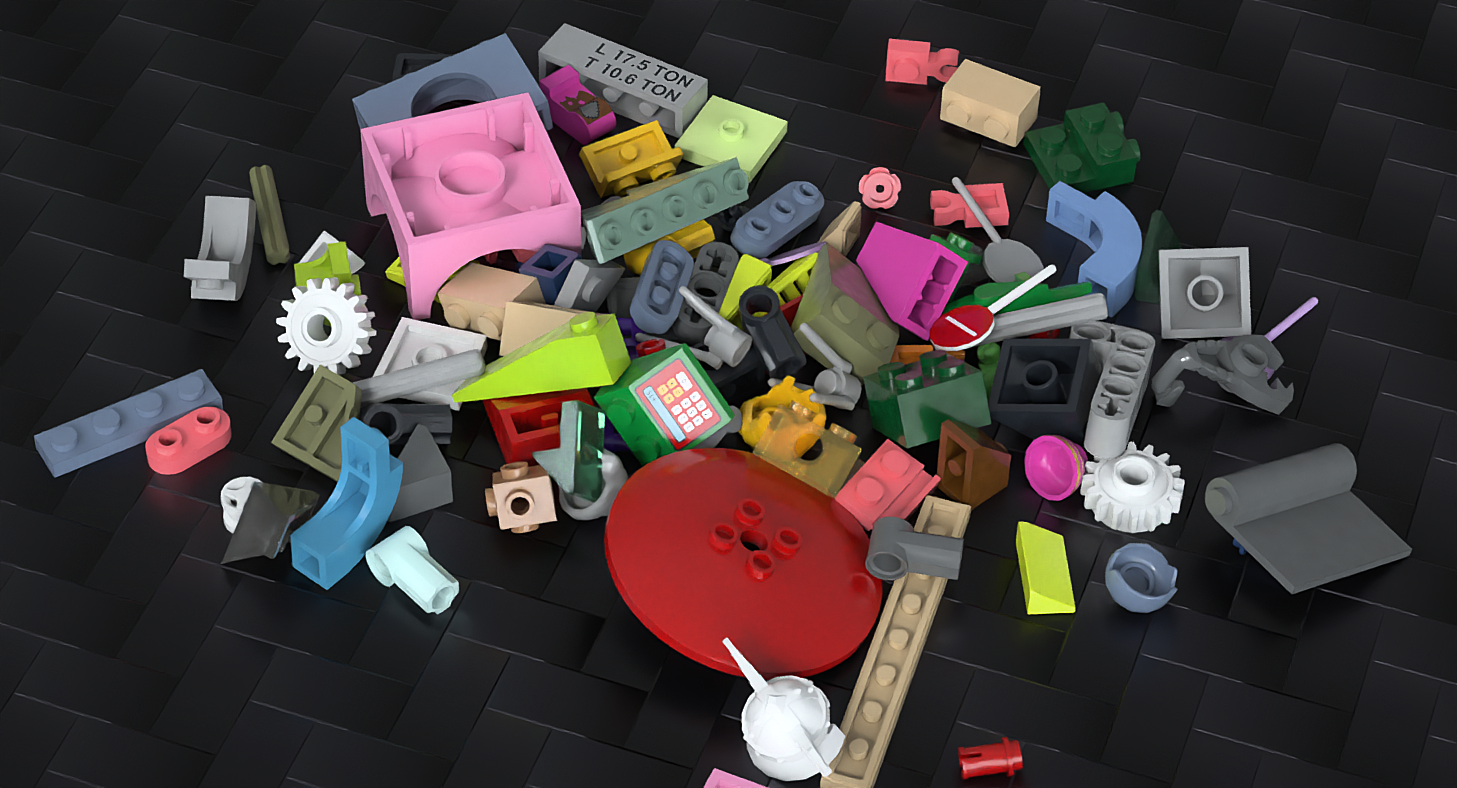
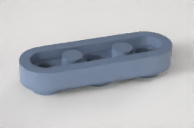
M794 181L788 183L737 220L730 236L732 245L741 254H748L756 259L767 257L817 220L824 206L823 195L816 186L809 182Z
M661 240L655 244L646 258L630 305V314L636 326L646 333H666L678 317L684 296L679 293V288L681 286H688L694 262L691 255L675 242Z

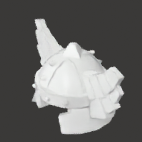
M728 638L724 639L722 642L731 652V656L755 690L747 699L741 714L743 739L747 740V750L754 765L767 776L783 781L803 780L819 772L824 777H827L832 773L828 765L838 755L845 735L835 724H830V703L820 688L813 685L812 680L808 681L793 675L775 677L766 682L739 650L734 647Z

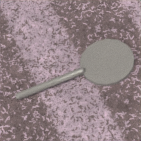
M954 177L952 179L953 185L993 241L988 244L983 253V265L987 274L996 283L1014 281L1015 274L1026 272L1033 277L1042 271L1044 267L1040 258L1029 247L1018 241L1001 239L958 177Z

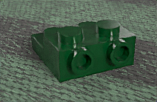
M1104 102L1065 111L1063 124L1027 131L1024 134L1023 145L1049 189L1059 181L1082 193L1134 182L1136 163L1140 162V149L1137 141L1134 138H1125L1121 115L1117 111L1109 112Z

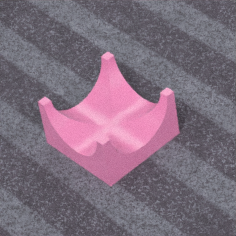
M529 93L360 129L366 204L371 216L385 213L388 216L400 256L406 285L408 309L413 320L430 318L434 297L446 279L461 266L485 254L507 249H525L537 252L545 244L580 253L582 258L581 205Z

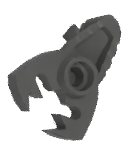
M1264 335L1238 336L1230 342L1222 340L1190 342L1182 349L1173 353L1153 376L1151 384L1157 405L1171 407L1185 388L1183 381L1175 379L1184 369L1198 371L1199 374L1217 381L1226 391L1235 393L1240 398L1278 415L1293 400L1294 393L1293 383L1285 388L1278 377L1270 386L1268 385V373L1264 369L1268 367L1275 372L1284 360L1279 351Z

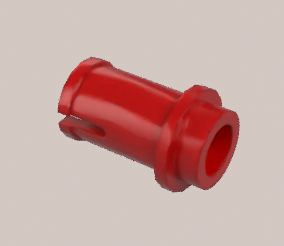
M1007 736L1002 737L1001 742L966 748L958 747L959 765L963 769L961 770L963 780L969 777L1006 772L1007 776H1013L1014 770H1021L1023 768L1018 740L1009 741Z

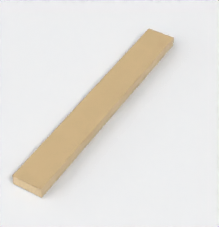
M926 495L914 531L962 539L970 519L971 506ZM907 572L905 576L894 581L840 726V731L845 735L844 742L838 755L828 765L832 773L827 777L822 775L820 788L874 787L948 578Z

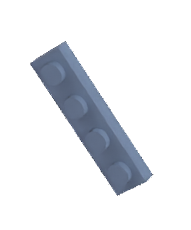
M200 369L34 435L36 449L55 478L147 441L156 431L198 408L216 407L223 410L222 397L203 369Z

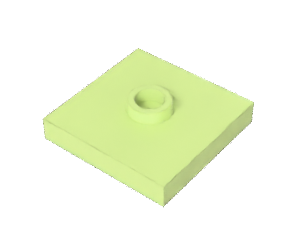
M712 95L677 141L675 148H681L684 154L682 159L704 167L737 157L740 169L747 174L750 183L787 133L788 121Z

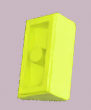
M1018 522L1016 547L1027 614L1074 613L1075 602L1063 536L1028 522Z

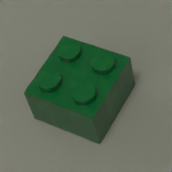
M934 350L923 353L919 356V361L909 364L902 362L887 363L879 366L877 373L863 376L872 427L906 448L940 439L941 423L948 419L975 428L991 424L982 371L965 363L963 360L951 356L946 351Z

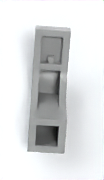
M205 197L204 228L199 256L197 260L185 259L184 277L192 280L191 298L238 300L241 297L246 285L253 250L257 203L254 200L239 197Z

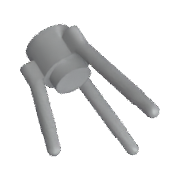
M681 286L679 293L685 297L686 303L713 325L704 340V344L709 347V352L689 347L696 359L706 362L717 370L723 362L731 367L737 366L746 356L752 344V336L725 320L686 286ZM643 333L635 335V339L638 342L662 339ZM665 340L666 349L680 345L679 343Z
M800 324V330L834 367L819 373L814 386L794 382V386L802 390L812 388L816 393H812L809 396L811 402L832 405L839 409L852 410L861 394L860 381L857 377L850 374L852 364L841 359L808 324ZM776 378L768 380V384L771 387L782 382L781 379Z

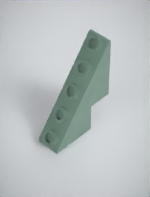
M735 157L626 190L627 197L581 210L582 222L593 256L598 264L605 263L749 199L747 194L749 185L747 174L740 169L738 159Z

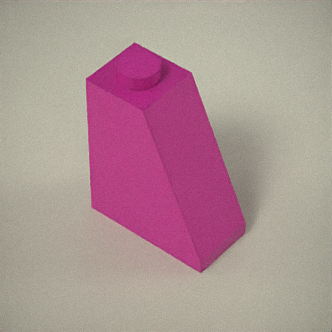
M879 222L875 223L856 259L891 320L926 341L930 337L929 330L933 323L941 316L968 264V261L940 243Z

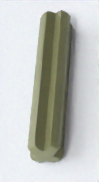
M263 165L262 167L254 166L249 172L254 201L257 202L256 211L266 258L273 265L279 262L286 263L290 259L289 244L273 171L268 165Z

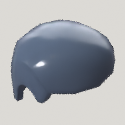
M1128 543L1116 550L1109 558L1105 569V583L1115 602L1131 612L1149 613L1164 606L1178 590L1175 587L1178 570L1176 567L1169 565L1163 554L1150 545Z

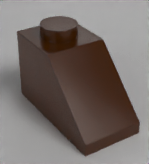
M948 419L941 423L937 475L941 480L937 488L954 502L970 505L972 510L1008 486L1011 454L1007 452L1001 443L993 441L980 429Z

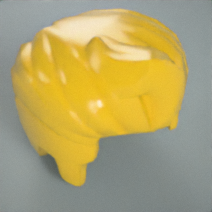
M786 376L780 384L774 385L767 394L743 402L740 407L742 426L738 432L742 435L744 442L758 454L779 462H791L802 457L819 439L826 421L824 405L811 402L809 396L816 392L812 388L802 390L795 387L794 382L796 378Z

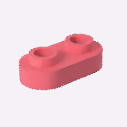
M202 407L156 431L148 438L145 446L149 466L160 474H176L221 450L230 442L232 437L228 414L216 407Z

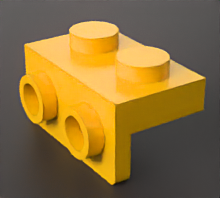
M658 120L584 146L579 153L600 198L613 193L621 197L627 195L626 190L636 188L640 183L651 179L653 182L672 177L677 172L676 169L684 156L680 147L671 148Z

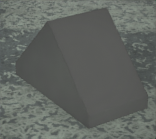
M418 424L398 457L403 462V474L395 505L387 520L389 522L453 502L451 470L427 426Z

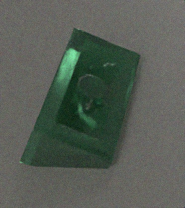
M1155 210V213H1152L1138 267L1134 294L1136 300L1160 304L1158 251L1181 249L1177 236L1163 212Z

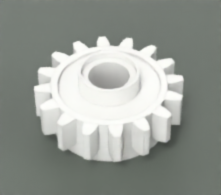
M336 277L325 278L323 282L320 278L307 280V287L297 286L292 289L296 300L282 301L281 305L288 311L287 317L277 318L276 323L286 327V333L279 336L278 341L290 343L291 348L285 354L287 359L301 358L298 366L299 370L306 371L314 367L315 373L319 365H322L340 375L346 373V367L354 368L361 365L358 357L359 354L371 352L372 349L367 343L370 336L376 335V330L371 328L370 320L375 317V313L367 310L365 302L368 298L366 295L357 296L353 293L355 287L353 283H344L339 286V280ZM325 317L330 320L332 325L329 337L323 330Z
M1129 442L1127 450L1120 457L1106 459L1094 456L1093 462L1087 461L1085 463V473L1082 476L1080 494L1085 495L1084 507L1085 509H1092L1095 514V520L1102 521L1111 529L1130 533L1154 531L1155 527L1161 523H1170L1171 514L1178 513L1180 510L1185 484L1184 480L1179 478L1181 468L1179 465L1168 466L1170 455L1167 453L1156 457L1153 455V446L1148 445L1143 451H1139L1134 442Z

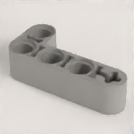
M1101 321L1071 326L1069 339H1091L1103 371L1090 406L1084 448L1087 452L1099 458L1112 459L1120 457L1125 452L1148 384L1155 349V339L1146 332Z

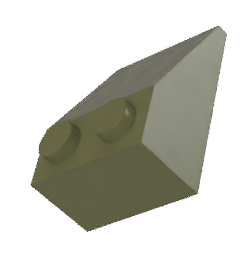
M828 243L824 244L813 267L791 330L802 350L827 369L833 368L834 365L800 330V324H808L841 359L852 364L850 374L857 377L862 386L864 384L863 376L877 373L879 366L890 363L899 338L898 324L891 320L863 271Z

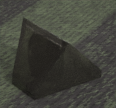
M254 481L221 564L261 555L272 559L275 558L278 550L283 552L287 543H291V534L310 520L320 494L310 490Z

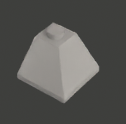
M1248 247L1158 251L1161 339L1251 335Z

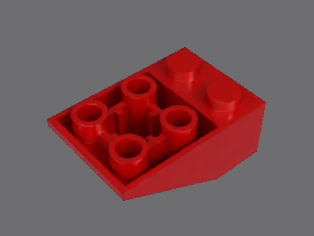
M587 388L482 400L506 464L527 462L529 467L548 464L549 472L568 468L578 456L587 451L602 448L601 421Z

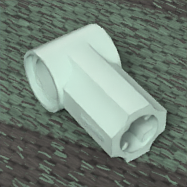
M409 526L403 527L366 551V560L374 576L385 586L390 587L395 583L427 613L435 612L438 615L450 607L452 600L459 593V582L429 555L428 548L421 536Z

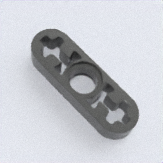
M710 242L703 245L688 282L687 288L718 314L738 264L739 257L736 250L722 242ZM714 262L720 263L718 273L710 271ZM708 288L717 295L705 297L698 294L695 289ZM684 297L678 317L674 321L673 330L681 340L687 343L698 344L705 339L713 325L702 316L698 323L691 322L695 309L686 303Z

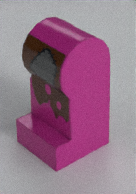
M567 65L539 81V87L549 103L552 122L581 144L587 145L615 129L616 118L609 104L602 98L595 97L591 91L579 82V73L571 66Z

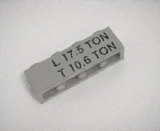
M566 23L538 51L539 81L569 65L579 73V82L591 91L595 97L605 100L614 113L642 124L658 120L664 133L679 139L707 103L708 79Z

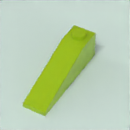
M584 312L574 316L569 322L486 365L482 375L465 379L452 394L454 403L613 385L631 364L615 314L596 316L594 312Z

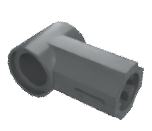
M883 517L878 519L872 528L865 562L866 569L873 576L883 580H897L905 576L907 572L958 580L964 539L916 532L911 524L904 519Z

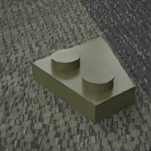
M319 365L271 443L338 482L342 468L340 427L353 417L359 420L362 390L354 383Z

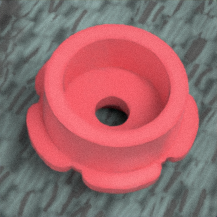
M883 167L873 168L870 170L869 175H864L861 178L859 192L863 194L862 200L868 207L872 209H878L879 207L887 209L892 207L898 200L897 194L901 190V183L897 175L890 174L888 169ZM883 185V192H877L876 186Z

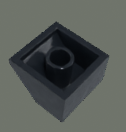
M1003 339L988 402L990 418L1033 440L1043 435H1060L1073 443L1084 445L1091 402L1103 372L1092 340Z

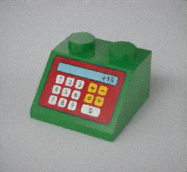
M686 343L631 360L629 367L613 385L602 386L594 396V399L642 467L662 456L693 449L732 421L735 416Z

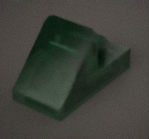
M578 400L562 402L561 422L559 425L560 448L532 453L533 458L565 493L593 503L602 494L601 454H604L605 411Z

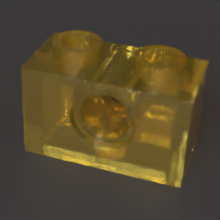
M791 400L787 408L778 404L751 453L835 499L862 450L853 445L857 436L832 423L829 430L815 424L812 420L816 413ZM805 433L815 434L822 443V450L819 456L809 461L801 459L795 450L797 439Z

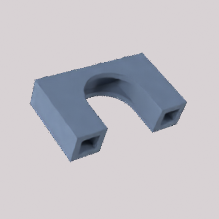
M506 33L483 41L479 45L446 57L416 72L406 74L400 79L379 88L371 89L352 99L358 124L363 129L427 115L435 107L453 100L465 99L482 103L529 93L545 130L553 128L548 100Z

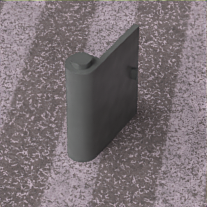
M1333 443L1211 480L1206 488V507L1214 519L1291 594L1407 557L1412 551L1411 547L1350 491L1357 474L1356 462L1350 450L1342 444Z

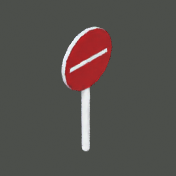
M1049 265L987 308L980 305H966L954 308L943 314L933 323L929 330L932 344L944 351H958L970 348L981 342L991 333L995 325L993 314L1055 273L1056 266Z

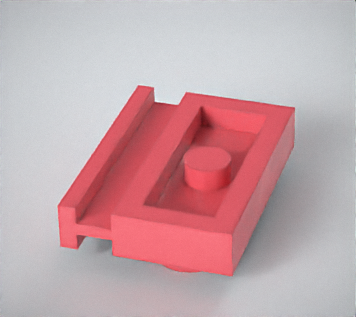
M887 439L836 494L835 500L853 514L862 528L870 532L874 523L883 517H897L907 521L924 503L926 495L930 496L934 492L941 478L938 475L934 477L923 470L925 467L923 464Z

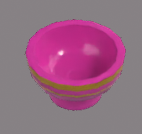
M1043 435L1033 440L1027 448L1024 460L1025 472L1030 485L1040 496L1048 500L1060 501L1072 495L1082 483L1085 463L1088 461V458L1081 446L1060 435Z

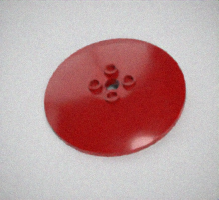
M698 448L674 452L662 456L636 471L622 486L609 511L605 526V555L609 571L623 600L636 617L659 639L690 659L710 668L746 678L737 662L731 656V652L722 642L728 638L764 680L790 675L799 678L816 675L835 667L855 653L870 633L880 611L882 579L873 576L866 569L865 562L870 539L853 514L835 500V496L807 475L779 461L750 452L726 448ZM741 542L753 543L760 550L750 551Z

